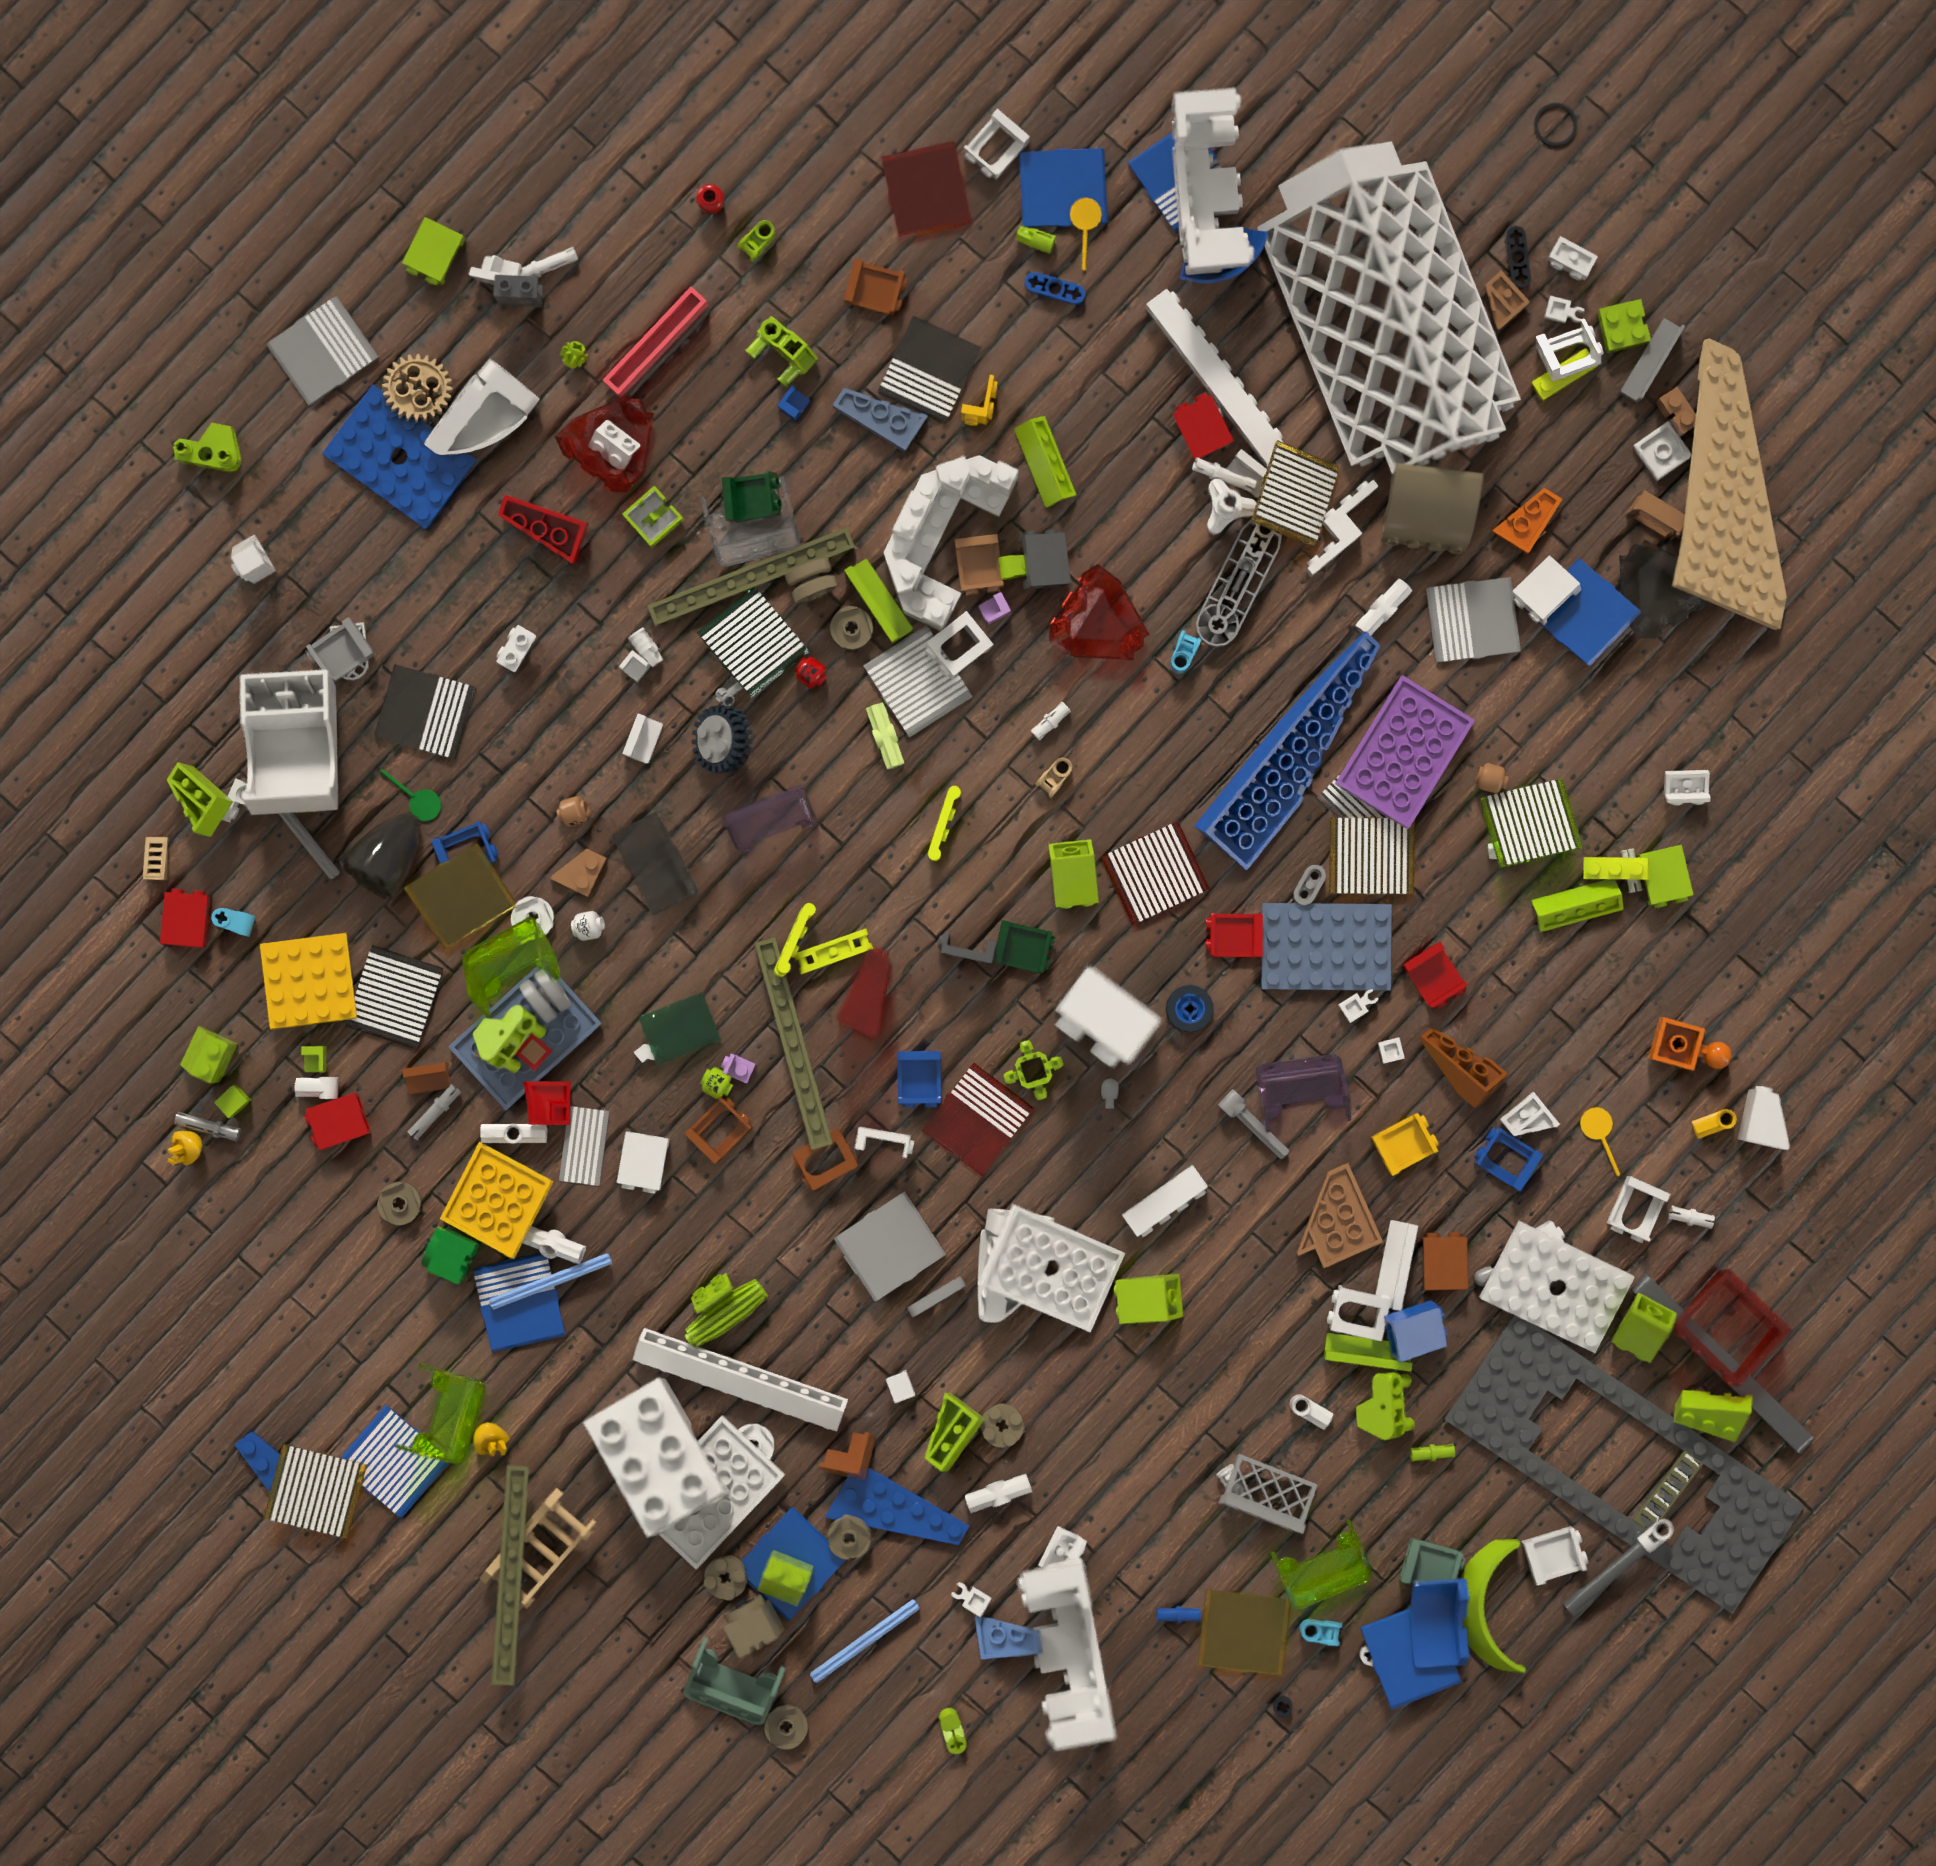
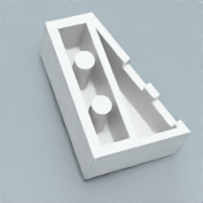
M255 534L232 547L231 558L234 563L231 566L235 573L246 581L249 580L255 584L276 571Z

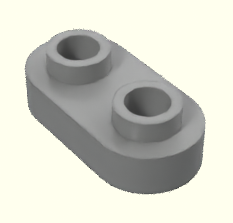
M1311 865L1304 871L1293 892L1294 900L1297 903L1308 905L1315 899L1326 878L1325 870L1321 866ZM1312 872H1316L1318 874L1317 880H1313L1310 875ZM1303 890L1308 893L1306 899L1300 897V892Z

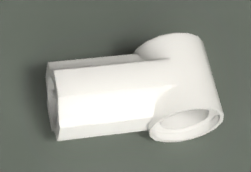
M339 1077L296 1078L295 1095L297 1097L337 1099Z
M1295 1395L1290 1400V1408L1294 1413L1323 1430L1332 1420V1412L1306 1398L1304 1395ZM1305 1400V1408L1301 1411L1296 1410L1295 1405L1297 1401Z

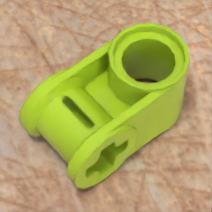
M766 220L758 222L740 240L737 248L739 250L742 249L750 256V260L754 262L774 240L776 235L774 226ZM763 227L771 228V233L768 236L760 235V230Z
M1009 555L998 558L1001 580L1027 576L1024 555Z

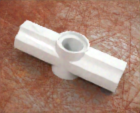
M1399 578L1384 595L1382 594L1372 604L1370 610L1357 622L1355 627L1361 634L1366 631L1372 635L1383 622H1386L1393 615L1400 603L1412 592V589Z
M481 1124V1143H547V1125ZM512 1127L517 1128L520 1133L516 1140L511 1139L509 1136V1130Z
M531 1226L523 1241V1244L539 1249L540 1253L547 1258L552 1259L558 1256L577 1264L581 1263L586 1251V1246L565 1239V1236L558 1230L546 1232Z
M1022 1474L1006 1481L1000 1480L991 1483L986 1488L966 1494L965 1498L970 1513L990 1506L996 1507L1008 1503L1013 1498L1032 1492L1027 1475Z

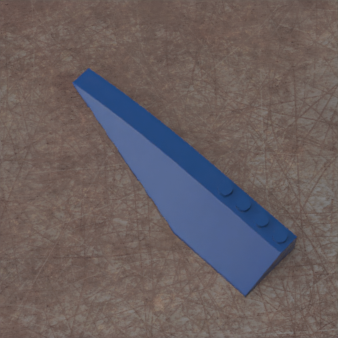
M1365 631L1300 697L1194 825L1203 836L1243 869L1248 870L1301 804L1304 798L1302 795L1306 787L1309 788L1313 780L1311 777L1316 767L1319 768L1322 762L1321 757L1331 745L1344 719L1342 716L1346 708L1350 707L1353 701L1351 698L1356 688L1359 689L1362 683L1361 678L1365 670L1369 669L1380 647V644L1368 632Z

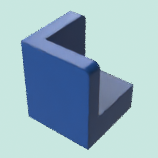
M792 385L777 407L796 421L810 400Z

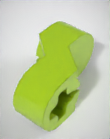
M946 1708L939 1714L945 1742L949 1752L960 1754L966 1748V1740L956 1710Z

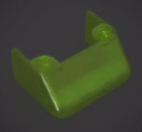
M531 917L472 947L464 954L462 959L468 998L486 1017L491 1016L488 1000L499 995L502 988L501 981L536 962L540 969L545 968L556 980L560 979L557 956L541 926Z
M419 1363L418 1368L433 1372L431 1386L434 1390L440 1391L429 1433H418L411 1447L396 1444L395 1448L436 1460L460 1464L467 1456L484 1397L485 1384L483 1381Z
M1350 1519L1346 1520L1350 1532H1344L1339 1535L1336 1540L1337 1547L1300 1563H1297L1295 1558L1284 1557L1278 1561L1275 1552H1270L1294 1609H1303L1365 1583L1372 1577V1571L1364 1548Z

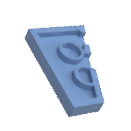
M975 1616L981 1659L1043 1653L1039 1630L985 1616Z

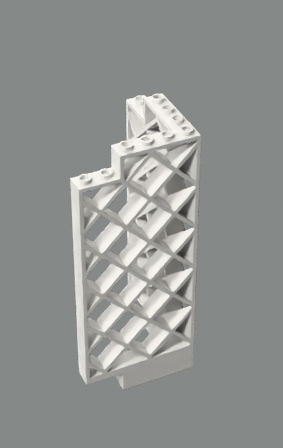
M1385 142L1341 149L1278 185L1287 210L1258 226L1257 229L1258 231L1268 232L1264 245L1351 466L1360 464L1363 467L1371 464L1374 457L1376 459L1386 457L1393 474L1396 463L1424 466L1430 463L1429 459L1432 457L1435 460L1445 456V451L1447 450L1451 452L1461 447L1466 448L1473 444L1478 445L1485 441L1490 442L1499 438V433L1506 430L1499 412L1514 408L1513 403L1521 399L1427 162L1401 165L1393 143ZM1394 181H1400L1399 188L1393 183ZM1368 186V193H1366L1361 187ZM1351 189L1345 210L1329 202ZM1415 196L1420 200L1423 208L1414 201ZM1383 201L1394 209L1393 215L1383 207ZM1312 211L1307 232L1291 224V222ZM1327 215L1342 222L1336 246L1321 239ZM1409 223L1419 231V237L1408 229ZM1356 229L1371 235L1365 260L1350 253ZM1377 229L1388 237V243L1377 235ZM1288 237L1303 243L1297 267L1289 264L1285 255ZM1434 245L1439 248L1442 257L1433 250ZM1317 250L1332 257L1326 281L1311 274ZM1403 251L1414 259L1413 265L1402 257ZM1346 265L1362 272L1356 296L1340 289ZM1429 273L1439 281L1438 287L1428 279ZM1376 279L1391 286L1385 310L1369 303ZM1397 279L1408 287L1407 293L1397 286ZM1308 286L1323 293L1317 316L1309 313L1304 303ZM1454 294L1459 298L1462 307L1453 300ZM1337 300L1352 307L1346 331L1331 324ZM1423 300L1433 308V314H1430L1422 307ZM1366 315L1382 322L1376 345L1360 338ZM1448 323H1451L1459 330L1458 336L1448 329ZM1395 329L1411 336L1405 360L1389 353ZM1417 329L1428 337L1427 344L1417 336ZM1327 335L1342 342L1337 365L1328 362L1323 351ZM1474 344L1478 346L1481 356L1473 350ZM1356 350L1372 357L1366 380L1350 373ZM1443 350L1453 358L1452 365L1442 357ZM1385 365L1402 372L1395 395L1380 388ZM1468 372L1478 379L1477 386L1467 378ZM1415 379L1431 387L1425 410L1409 402ZM1437 379L1448 387L1447 393L1436 385ZM1347 385L1362 392L1356 415L1347 411L1343 401ZM1493 393L1498 396L1499 401L1495 402L1492 399ZM1376 400L1392 407L1386 430L1370 422ZM1463 400L1473 408L1472 415L1462 407ZM1405 414L1421 422L1415 445L1399 437ZM1435 429L1451 437V441L1429 451ZM1457 429L1466 436L1457 438ZM1366 434L1382 442L1381 447L1364 455L1362 448ZM1402 453L1412 457V460L1405 463Z

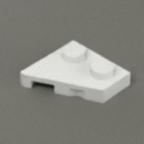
M1534 1092L1500 1118V1121L1513 1136L1560 1125Z

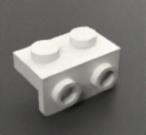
M1560 236L1547 261L1551 262L1550 265L1557 270L1564 269L1570 272L1569 276L1580 281L1588 277L1598 256Z
M606 420L595 430L588 447L622 472L627 467L632 455L639 449L640 444L609 420Z
M517 625L516 629L513 628L510 631L506 646H502L499 650L496 662L516 672L534 642L536 635Z
M1665 771L1664 797L1667 803L1672 805H1682L1683 803L1701 805L1704 802H1710L1709 771Z
M1057 1526L1039 1566L1047 1568V1564L1079 1559L1080 1555L1085 1551L1087 1541L1081 1536Z

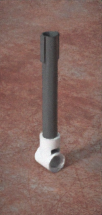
M1660 1519L1638 1537L1639 1541L1585 1587H1581L1563 1603L1567 1610L1573 1616L1593 1601L1592 1599L1642 1556L1647 1552H1653L1673 1534V1524L1667 1519ZM1659 1524L1668 1526L1669 1533L1667 1535L1659 1534L1657 1531Z

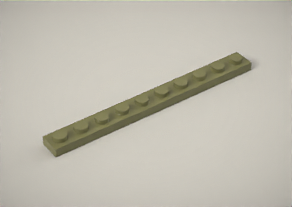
M846 527L647 606L655 626H658L783 577L787 572L801 565L821 558H832L854 549L855 546Z
M774 937L757 942L755 947L811 1150L833 1145L787 976L777 977L774 973V968L780 957L777 940Z
M506 1465L492 1685H514L529 1466Z

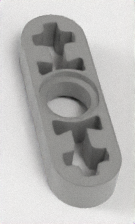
M961 1276L913 1303L907 1309L911 1316L914 1317L960 1290L966 1284Z

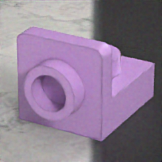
M731 1054L730 1057L725 1056L721 1068L724 1069L723 1074L727 1075L728 1073L731 1077L747 1084L756 1064Z

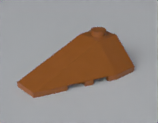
M1433 1027L1419 1038L1457 1093L1474 1108L1485 1101L1508 1075L1486 1056L1482 1059L1473 1054V1049L1460 1047L1453 1038Z

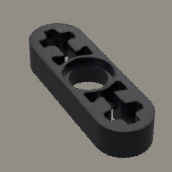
M1513 226L1505 235L1510 280L1518 289H1524L1531 281L1526 233L1523 228ZM1514 231H1516L1517 235H1521L1517 243L1518 246L1522 245L1523 248L1516 247L1511 249V247L1515 246L1514 238H1510ZM1513 253H1522L1524 261L1522 263H1515L1512 259ZM1525 266V269L1522 268L1521 275L1526 277V280L1523 281V284H1520L1518 280H1515L1519 275L1518 269L1514 271L1513 268Z

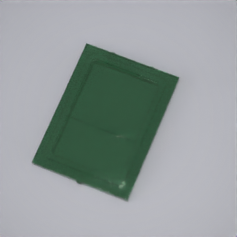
M702 992L638 1017L657 1065L721 1040Z

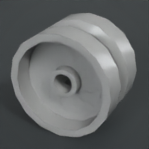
M542 968L534 974L535 980L540 987L527 979L519 985V988L545 1022L549 1023L557 1017L552 1003L561 1011H565L572 1003L558 981L545 968Z

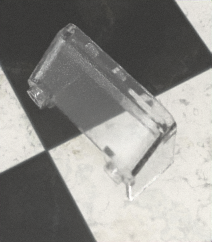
M780 476L784 495L779 496L782 500L781 516L742 521L730 525V521H725L724 513L709 514L705 497H701L704 517L719 564L731 566L798 547L800 535L784 476Z

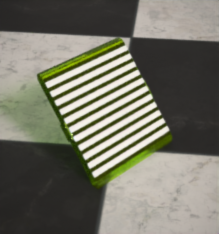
M1563 779L1524 786L1480 799L1500 868L1533 860H1542L1550 856L1583 848Z

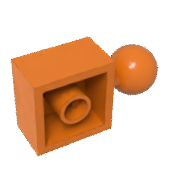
M1659 1017L1648 1059L1686 1070H1694L1697 1058L1701 1057L1704 1058L1706 1064L1711 1068L1722 1069L1730 1063L1732 1053L1729 1046L1723 1042H1713L1708 1046L1701 1044L1705 1028ZM1678 1038L1677 1042L1681 1043L1680 1047L1674 1049L1672 1042Z

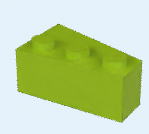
M952 1393L944 1394V1401L937 1416L934 1432H932L925 1455L927 1461L940 1471L946 1472L950 1470L985 1420L984 1417Z

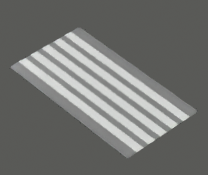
M570 1106V1125H566L559 1181L600 1185L609 1111Z

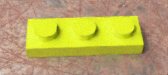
M1585 348L1561 363L1560 367L1582 360L1590 353ZM1597 366L1554 382L1547 372L1532 381L1531 385L1541 401Z
M1584 857V879L1648 880L1650 876V858Z

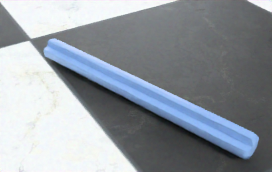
M606 1253L490 1298V1306L492 1309H497L608 1266L612 1263L610 1255Z
M914 1599L909 1601L810 1673L813 1681L818 1683L917 1612L920 1608L918 1603Z

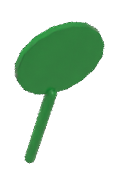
M380 770L382 775L411 797L409 808L411 814L416 819L430 821L438 816L441 811V801L435 792L423 789L414 794L386 771Z

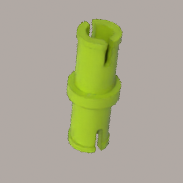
M1429 1444V1447L1410 1448L1411 1462L1420 1460L1436 1461L1439 1458L1455 1457L1453 1444L1439 1446Z

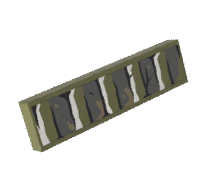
M1684 1450L1633 1517V1520L1648 1530L1658 1520L1662 1519L1703 1463Z

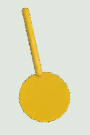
M1090 198L1077 200L1070 210V219L1073 225L1083 230L1082 271H1086L1087 230L1096 227L1102 216L1099 204Z
M1590 1108L1581 1117V1130L1591 1139H1601L1616 1176H1620L1618 1167L1605 1139L1612 1130V1118L1603 1108Z

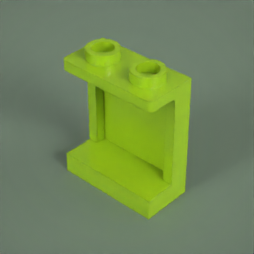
M424 217L402 262L406 267L405 271L414 276L420 274L426 277L425 281L436 286L437 283L443 285L445 282L444 277L459 247H463L466 239L463 235Z
M1682 845L1636 855L1637 858H1650V876L1648 880H1644L1649 901H1647L1648 905L1654 904L1655 908L1668 906L1667 901L1674 899L1675 903L1688 901V896L1693 895Z

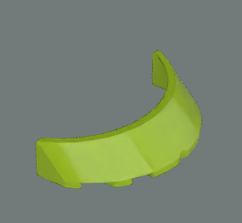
M1496 1539L1488 1543L1468 1561L1460 1579H1466L1469 1594L1467 1618H1463L1462 1628L1467 1629L1469 1647L1483 1661L1499 1670L1526 1673L1523 1665L1515 1664L1499 1650L1488 1631L1485 1621L1484 1597L1489 1579L1501 1560L1520 1546L1518 1539Z

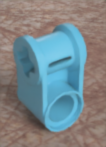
M1182 630L1170 660V668L1173 672L1181 674L1188 669L1202 640L1200 637L1194 638L1185 634V631ZM1179 657L1183 658L1186 666L1179 668L1175 665L1174 660Z
M227 908L216 909L211 917L214 925L250 937L256 918L254 915ZM225 912L224 916L228 917L227 921L221 923L218 915Z
M1306 1619L1301 1622L1299 1632L1309 1642L1339 1646L1338 1637L1342 1623ZM1309 1625L1315 1626V1632L1312 1635L1305 1634V1629Z

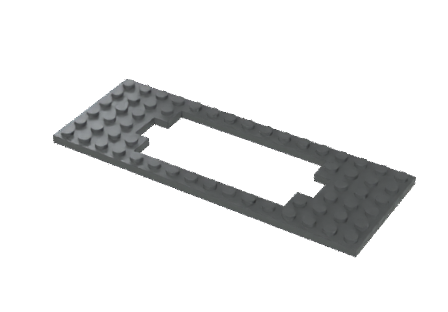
M1513 1314L1444 1420L1631 1546L1639 1541L1638 1537L1646 1529L1530 1452V1447L1543 1429L1529 1420L1530 1416L1547 1391L1562 1400L1574 1381L1578 1379L1683 1451H1687L1705 1466L1719 1474L1705 1494V1497L1719 1506L1700 1534L1685 1525L1671 1546L1663 1542L1653 1552H1647L1645 1555L1733 1614L1804 1505L1688 1427L1675 1423L1672 1416L1537 1325Z

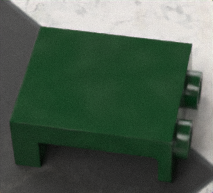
M766 471L765 474L722 478L725 521L735 523L781 516L782 500L779 497L780 479L777 473Z
M1002 920L993 963L1043 974V971L1049 968L1051 958L1047 957L1048 949L1053 950L1056 937L1052 936V931Z

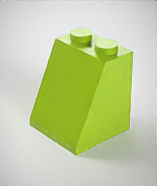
M1091 839L1048 844L1055 906L1068 909L1075 905L1092 906L1094 903H1099Z
M198 1026L180 1065L189 1074L208 1083H220L238 1043Z
M1180 1274L1115 1280L1114 1293L1118 1303L1116 1315L1119 1318V1324L1169 1321L1183 1317Z
M1638 1292L1615 1332L1612 1342L1619 1349L1628 1350L1633 1353L1639 1360L1651 1363L1670 1333L1677 1313Z
M773 1550L757 1591L798 1606L811 1575L813 1565Z

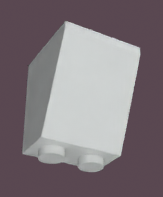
M1763 1086L1749 1089L1738 1140L1789 1150L1779 1095L1772 1093L1773 1089Z

